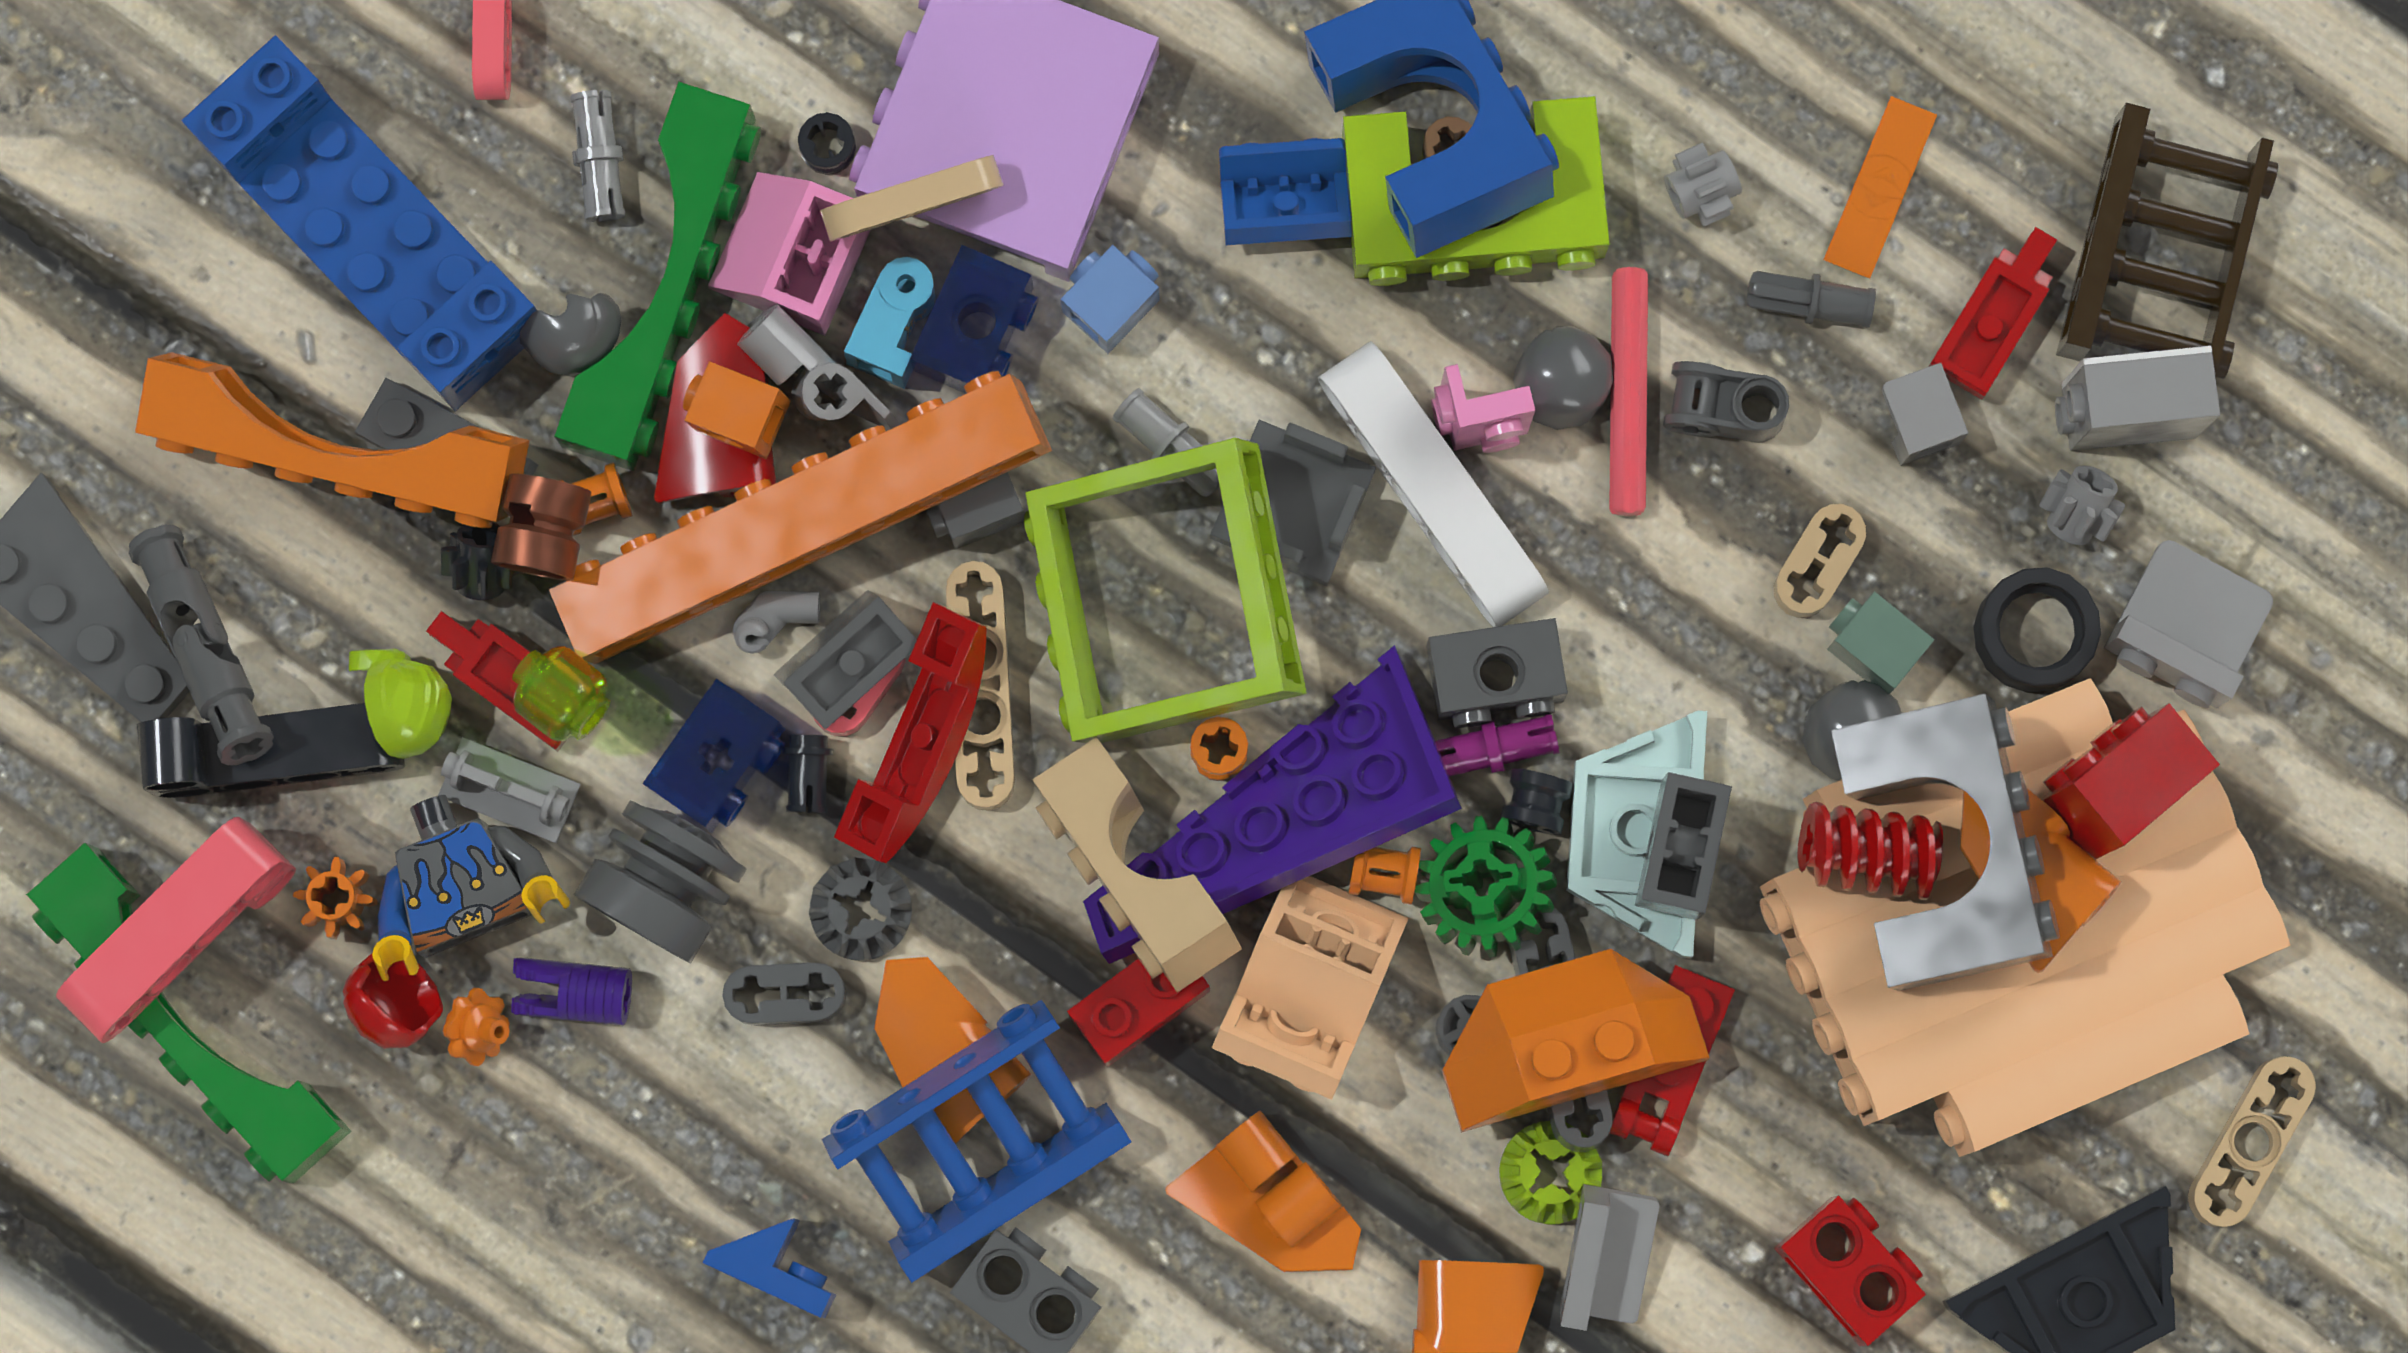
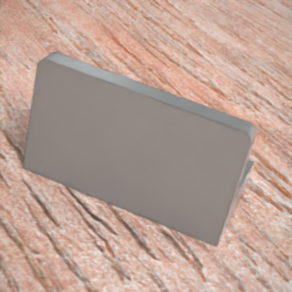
M1583 1184L1560 1304L1562 1327L1587 1331L1589 1316L1630 1324L1638 1320L1659 1212V1200L1656 1197Z

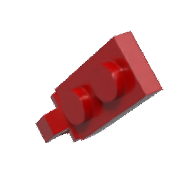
M2035 227L2018 255L2003 248L1998 258L1995 257L1990 263L1928 367L1941 363L1950 382L1982 400L2050 290L2047 286L2053 277L2040 270L2057 239Z
M441 611L426 630L431 637L453 652L444 665L454 672V677L557 752L596 702L593 697L493 624L488 626L480 619H477L468 631Z

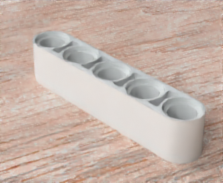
M1368 342L1318 377V381L1332 405L1492 627L1504 625L1549 594L1547 585L1534 564L1386 357L1374 343Z

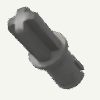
M1756 271L1753 272L1749 280L1747 290V305L1754 309L1803 316L1807 324H1812L1815 318L1856 324L1865 328L1870 327L1876 298L1875 288L1865 289L1821 281L1820 274L1815 273L1811 279Z

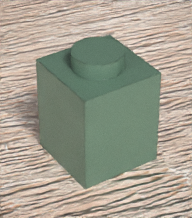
M1874 591L1863 605L1852 598L1830 624L1829 628L1838 636L1827 650L1864 680L1880 685L1890 694L1929 648L1934 639Z

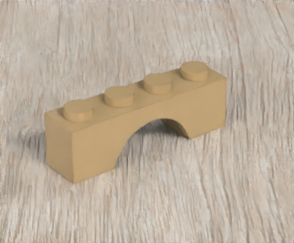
M1097 737L1032 779L1045 800L1035 809L1056 840L1066 833L1076 847L1069 851L1067 855L1086 884L1090 885L1099 879L1108 893L1101 897L1099 901L1118 930L1121 932L1131 925L1138 935L1140 941L1131 947L1152 979L1163 972L1176 992H1179L1242 949L1229 923L1194 874L1174 879H1155L1140 875L1126 866V843L1133 826L1144 812V809L1128 780Z

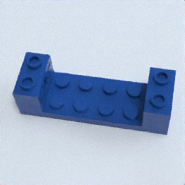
M276 35L181 120L207 152L455 412L524 349L520 344V331L531 314L537 311L535 306L492 261L487 262L332 100L314 74Z

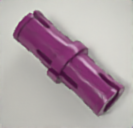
M1551 713L1545 714L1543 717L1495 727L1494 721L1482 723V730L1435 740L1449 776L1491 767L1492 773L1505 771L1503 764L1548 754H1560Z

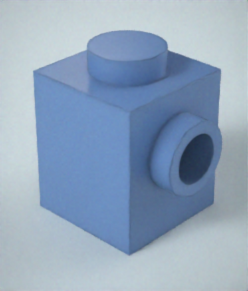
M1114 245L1102 256L1094 251L1071 274L1069 279L1074 285L1060 299L1062 312L1109 354L1160 300L1159 286L1154 283L1159 275L1142 256L1133 250L1126 256Z

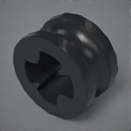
M828 112L816 114L807 119L800 128L798 145L801 156L806 165L816 173L825 175L836 174L846 169L853 161L856 152L853 130L848 122L839 115ZM827 129L837 131L836 137L838 143L843 147L842 150L835 156L829 150V158L818 157V150L812 138L818 132L825 137V130Z

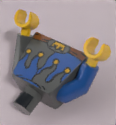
M438 795L410 807L421 841L395 852L397 865L386 874L378 912L379 942L373 948L372 956L384 981L389 980L388 968L397 961H404L409 975H415L418 972L419 966L411 948L412 944L417 954L427 958L532 915L539 924H542L546 921L541 915V909L546 902L557 899L563 908L567 909L570 906V900L553 879L539 850L506 826L489 827L480 818L457 826L446 795Z

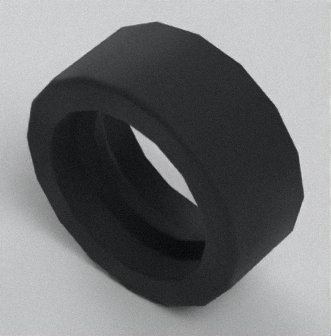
M2048 567L2022 569L2002 579L1981 602L1973 625L1975 649L1986 670L2004 685L2027 693L2051 691L2073 680L2094 658L2101 637L2099 610L2089 591L2071 575ZM2042 593L2056 598L2067 608L2073 619L2074 639L2071 648L2060 661L2050 666L2031 667L2019 663L2006 651L2001 641L1999 625L2004 610L2013 600L2025 594Z

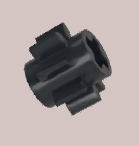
M493 523L491 528L463 525L458 529L457 533H450V546L441 548V575L452 576V589L458 590L466 598L472 600L496 598L504 592V589L512 588V575L521 574V572L499 567L491 563L498 527H501L498 524Z

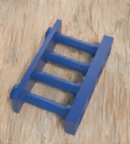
M1042 999L1032 1006L1022 1004L1009 1010L998 1020L996 1029L864 1112V1110L858 1109L844 1115L833 1124L830 1129L831 1134L821 1139L837 1170L854 1159L858 1161L899 1224L900 1228L897 1236L888 1242L899 1265L911 1283L1132 1142L1107 1103L1102 1104L1096 1109L1094 1107H1086L1051 1052L1044 1038L1060 1029ZM1020 1053L1028 1062L1065 1121L1062 1131L1041 1144L1039 1142H1031L989 1076V1073ZM965 1088L969 1091L1010 1156L1007 1166L987 1179L976 1177L933 1110ZM910 1123L955 1191L952 1201L932 1214L921 1212L878 1145Z

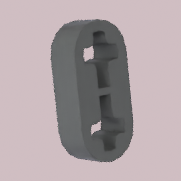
M826 964L750 965L737 969L728 977L724 984L722 997L725 1008L731 1016L744 1024H799L831 1020L840 1013L845 1005L847 991L845 982L838 972ZM822 975L823 983L835 989L834 997L824 999L823 1009L812 1010L811 1002L807 999H789V989L809 987L811 976ZM757 978L758 985L762 989H780V1000L759 1002L758 1012L751 1014L748 1013L746 1004L735 1000L736 991L746 989L747 979Z

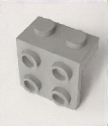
M2167 540L2155 549L2104 649L2117 655V662L2126 669L2147 678L2155 675L2174 685V692L2184 700L2203 708H2209L2210 705L2219 708L2233 698L2244 677L2237 672L2273 605V598L2267 590L2174 541Z

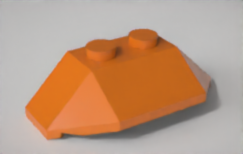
M1607 949L1487 984L1443 1067L1442 1073L1462 1133L1709 1060L1710 1057L1690 997L1613 949Z

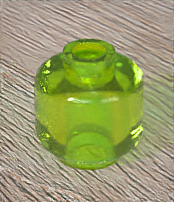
M556 646L544 654L537 650L532 651L521 661L512 676V680L518 684L513 697L516 712L547 737L558 742L565 741L571 737H575L577 740L585 738L601 722L610 706V699L606 697L607 678L580 655L565 646Z

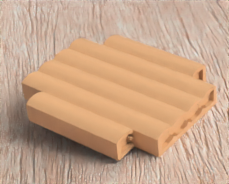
M2091 678L2009 711L2016 742L2014 746L2006 747L2011 773L2021 771L2026 787L2041 799L2050 792L2043 781L2072 758L2076 760L2093 746L2090 742L2113 724L2108 707ZM2185 709L2177 712L2202 742L2200 734ZM2213 771L2125 846L2096 859L2122 882L2096 915L2085 926L2079 928L2043 972L2040 973L2034 972L2029 962L1902 991H1896L1887 986L1874 923L1947 906L1966 895L1979 881L1960 849L1963 790L1954 786L1924 784L1855 800L1845 794L1842 780L1817 789L1803 798L1806 808L1813 802H1821L1827 807L1829 814L1835 807L1844 805L1852 809L1855 817L1861 810L1868 808L1876 811L1880 820L1889 812H1898L1904 817L1906 823L1915 815H1923L1928 818L1931 826L1936 821L1940 822L1943 829L1942 863L1939 875L1927 900L1918 898L1916 881L1909 879L1905 892L1901 897L1894 896L1890 877L1888 876L1883 877L1880 887L1875 894L1868 893L1864 873H1858L1850 890H1843L1839 870H1832L1825 887H1817L1814 869L1808 866L1802 873L1797 868L1775 877L1760 886L1764 898L1760 899L1763 918L1773 934L1777 935L1780 933L1790 956L1786 960L1789 978L1797 992L1801 995L1806 994L1816 1015V1018L1812 1020L1814 1035L1823 1052L1827 1055L1833 1054L1843 1077L1838 1082L1839 1091L1849 1112L1854 1116L1859 1115L1863 1126H1866L1933 1098L1938 1108L1934 1112V1119L1939 1134L1949 1147H1955L1959 1157L1976 1152L2249 1035L2241 1005L2223 974L2290 946L2281 914L2263 885L2254 854L2237 827L2228 796Z

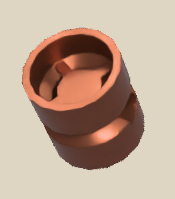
M510 474L502 508L510 516L509 524L498 527L491 563L530 575L558 580H573L580 550V544L573 538V532L585 527L592 492L586 488L554 479L526 474Z

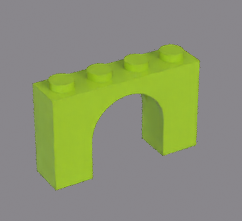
M1596 96L1532 101L1529 125L1536 136L1544 133L1549 138L1559 162V168L1553 171V198L1519 212V214L1504 224L1476 231L1418 258L1415 257L1389 210L1385 176L1411 165L1406 111L1343 116L1342 139L1345 140L1346 174L1351 212L1354 279L1369 277L1370 285L1388 286L1407 281L1406 274L1432 272L1433 280L1450 281L1470 276L1469 269L1494 267L1496 275L1512 276L1529 273L1533 270L1532 264L1557 262L1558 269L1565 271L1594 267L1596 265L1595 259L1605 258L1610 245Z

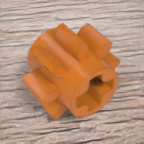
M334 857L331 863V871L321 873L317 869L308 866L306 871L312 880L307 890L293 892V897L307 902L310 909L303 916L301 923L304 926L312 927L323 919L326 921V936L337 940L340 934V925L350 924L354 928L363 931L365 926L359 916L364 906L372 907L378 905V900L364 894L361 886L370 877L368 872L361 869L355 871L349 878L346 877L345 862L339 857ZM336 883H338V887L341 890L349 893L348 903L337 904L335 914H333L332 908L322 904V898L324 894L334 893Z

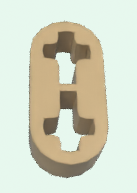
M1830 504L1821 508L1807 525L1779 571L1773 585L1774 598L1778 606L1786 614L1796 618L1811 617L1819 613L1832 598L1863 547L1866 538V525L1861 515L1855 509L1844 504ZM1838 519L1843 520L1848 524L1845 535L1852 540L1851 546L1839 543L1829 558H1826L1818 553L1827 536L1825 531L1819 528L1820 524L1824 523L1832 526ZM1812 563L1822 569L1812 587L1820 594L1817 600L1808 596L1802 603L1796 602L1791 598L1794 587L1787 582L1789 576L1800 579Z

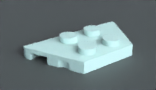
M1699 710L1658 729L1649 730L1632 737L1612 748L1603 749L1586 756L1574 763L1566 891L1673 954L1680 958L1688 959L1693 957L1695 919L1637 907L1635 902L1662 779L1668 772L1704 779L1707 711Z

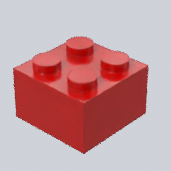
M2170 703L2150 714L2141 706L2125 719H2118L2090 742L2093 746L2076 760L2074 758L2070 759L2046 778L2043 783L2050 792L2042 797L2041 800L2050 806L2067 824L2070 830L2069 838L2096 860L2125 846L2220 764Z

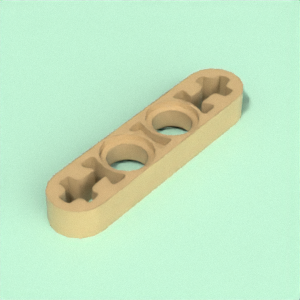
M970 561L962 563L955 568L947 579L946 606L971 619L967 597L957 596V590L967 587L969 583L968 577L973 575L980 576L983 586L993 587V594L983 596L981 604L983 620L996 617V627L984 626L987 627L986 638L996 646L997 657L994 664L983 671L976 701L988 700L996 704L1000 710L1001 718L997 728L989 734L978 735L967 730L955 759L956 781L959 792L967 804L978 810L989 811L1000 808L1008 802L1015 786L1005 597L1001 578L995 569L984 562ZM1003 742L1004 753L1000 754L990 751V760L993 773L1004 775V784H998L993 787V796L981 797L978 787L968 786V777H974L979 774V755L975 752L965 756L964 746L969 744L985 748Z

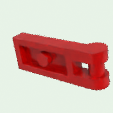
M1675 965L1672 968L1667 983L1690 997L1708 1054H1710L1735 989ZM1706 1061L1626 1084L1612 1117L1613 1124L1609 1133L1626 1139L1628 1134L1651 1143L1650 1150L1668 1157L1678 1136L1683 1118ZM1644 1094L1667 1102L1661 1119L1639 1110Z

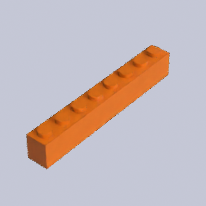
M999 371L981 375L964 386L967 394L944 404L941 398L921 403L906 413L909 421L888 431H886L884 425L866 429L849 439L850 449L830 458L826 452L804 458L791 467L794 475L771 485L769 479L751 483L734 493L737 502L715 512L712 506L702 507L689 512L677 520L679 529L660 538H657L655 533L636 537L620 547L622 556L601 565L599 560L595 559L577 565L573 580H566V582L549 589V592L578 660L597 664L1051 452V446L1022 381L1010 373L1002 377Z

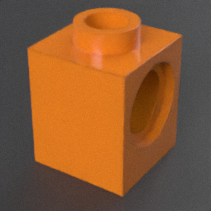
M709 361L703 376L695 375L688 386L683 401V409L688 411L684 421L698 433L767 459L791 400L779 388Z

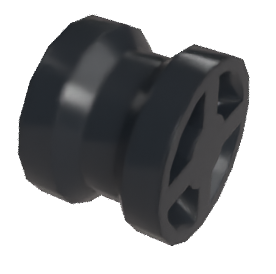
M1512 769L1509 783L1514 791L1511 802L1503 806L1500 820L1504 817L1509 819L1511 825L1519 828H1527L1530 831L1544 834L1561 835L1564 820L1560 815L1562 803L1570 799L1574 784L1562 778L1541 772Z

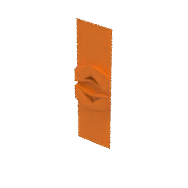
M1893 96L1890 97L1823 260L1869 279L1871 278L1937 114Z

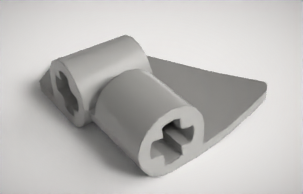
M778 304L771 306L746 324L750 329L741 337L737 345L777 385L783 383L794 372L798 374L793 382L791 394L793 404L800 414L809 420L820 422L840 419L851 412L878 426L884 425L886 431L899 426L891 411L850 370L837 364ZM819 390L836 401L834 406L831 403L819 404V406L815 403L814 399L817 397Z

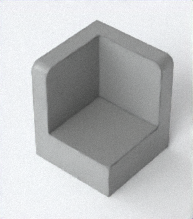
M1941 363L1888 381L1883 385L1882 393L1898 432L1891 443L1900 466L1957 446L1968 435V430Z

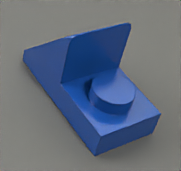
M795 1218L709 1250L703 1260L704 1264L820 1318H826L836 1297V1294L823 1289L828 1278L827 1276L795 1261H792L788 1272L778 1268L800 1220Z

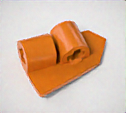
M2027 788L2030 810L2021 811V818L2026 837L2036 835L2045 874L2035 876L2040 901L2051 900L2060 935L2059 939L2050 941L2053 957L2029 962L2034 972L2040 973L2043 972L2079 928L2085 926L2096 915L2122 881L2069 838L2070 830L2064 820ZM1963 790L1960 849L1978 879H1980L1987 865L1990 852L1989 828L1978 804Z
M928 957L891 959L885 962L874 1029L902 1087H905L991 1032L986 1026L988 1022ZM1014 1057L989 1073V1076L1006 1101L1027 1081L1031 1073ZM967 1088L933 1109L955 1144L984 1117Z
M1261 1110L1247 1119L1219 1142L1213 1150L1166 1186L1165 1191L1167 1195L1283 1272L1353 1270L1361 1227L1306 1161L1303 1163Z
M1419 1260L1417 1329H1413L1412 1353H1517L1544 1274V1267L1539 1264Z

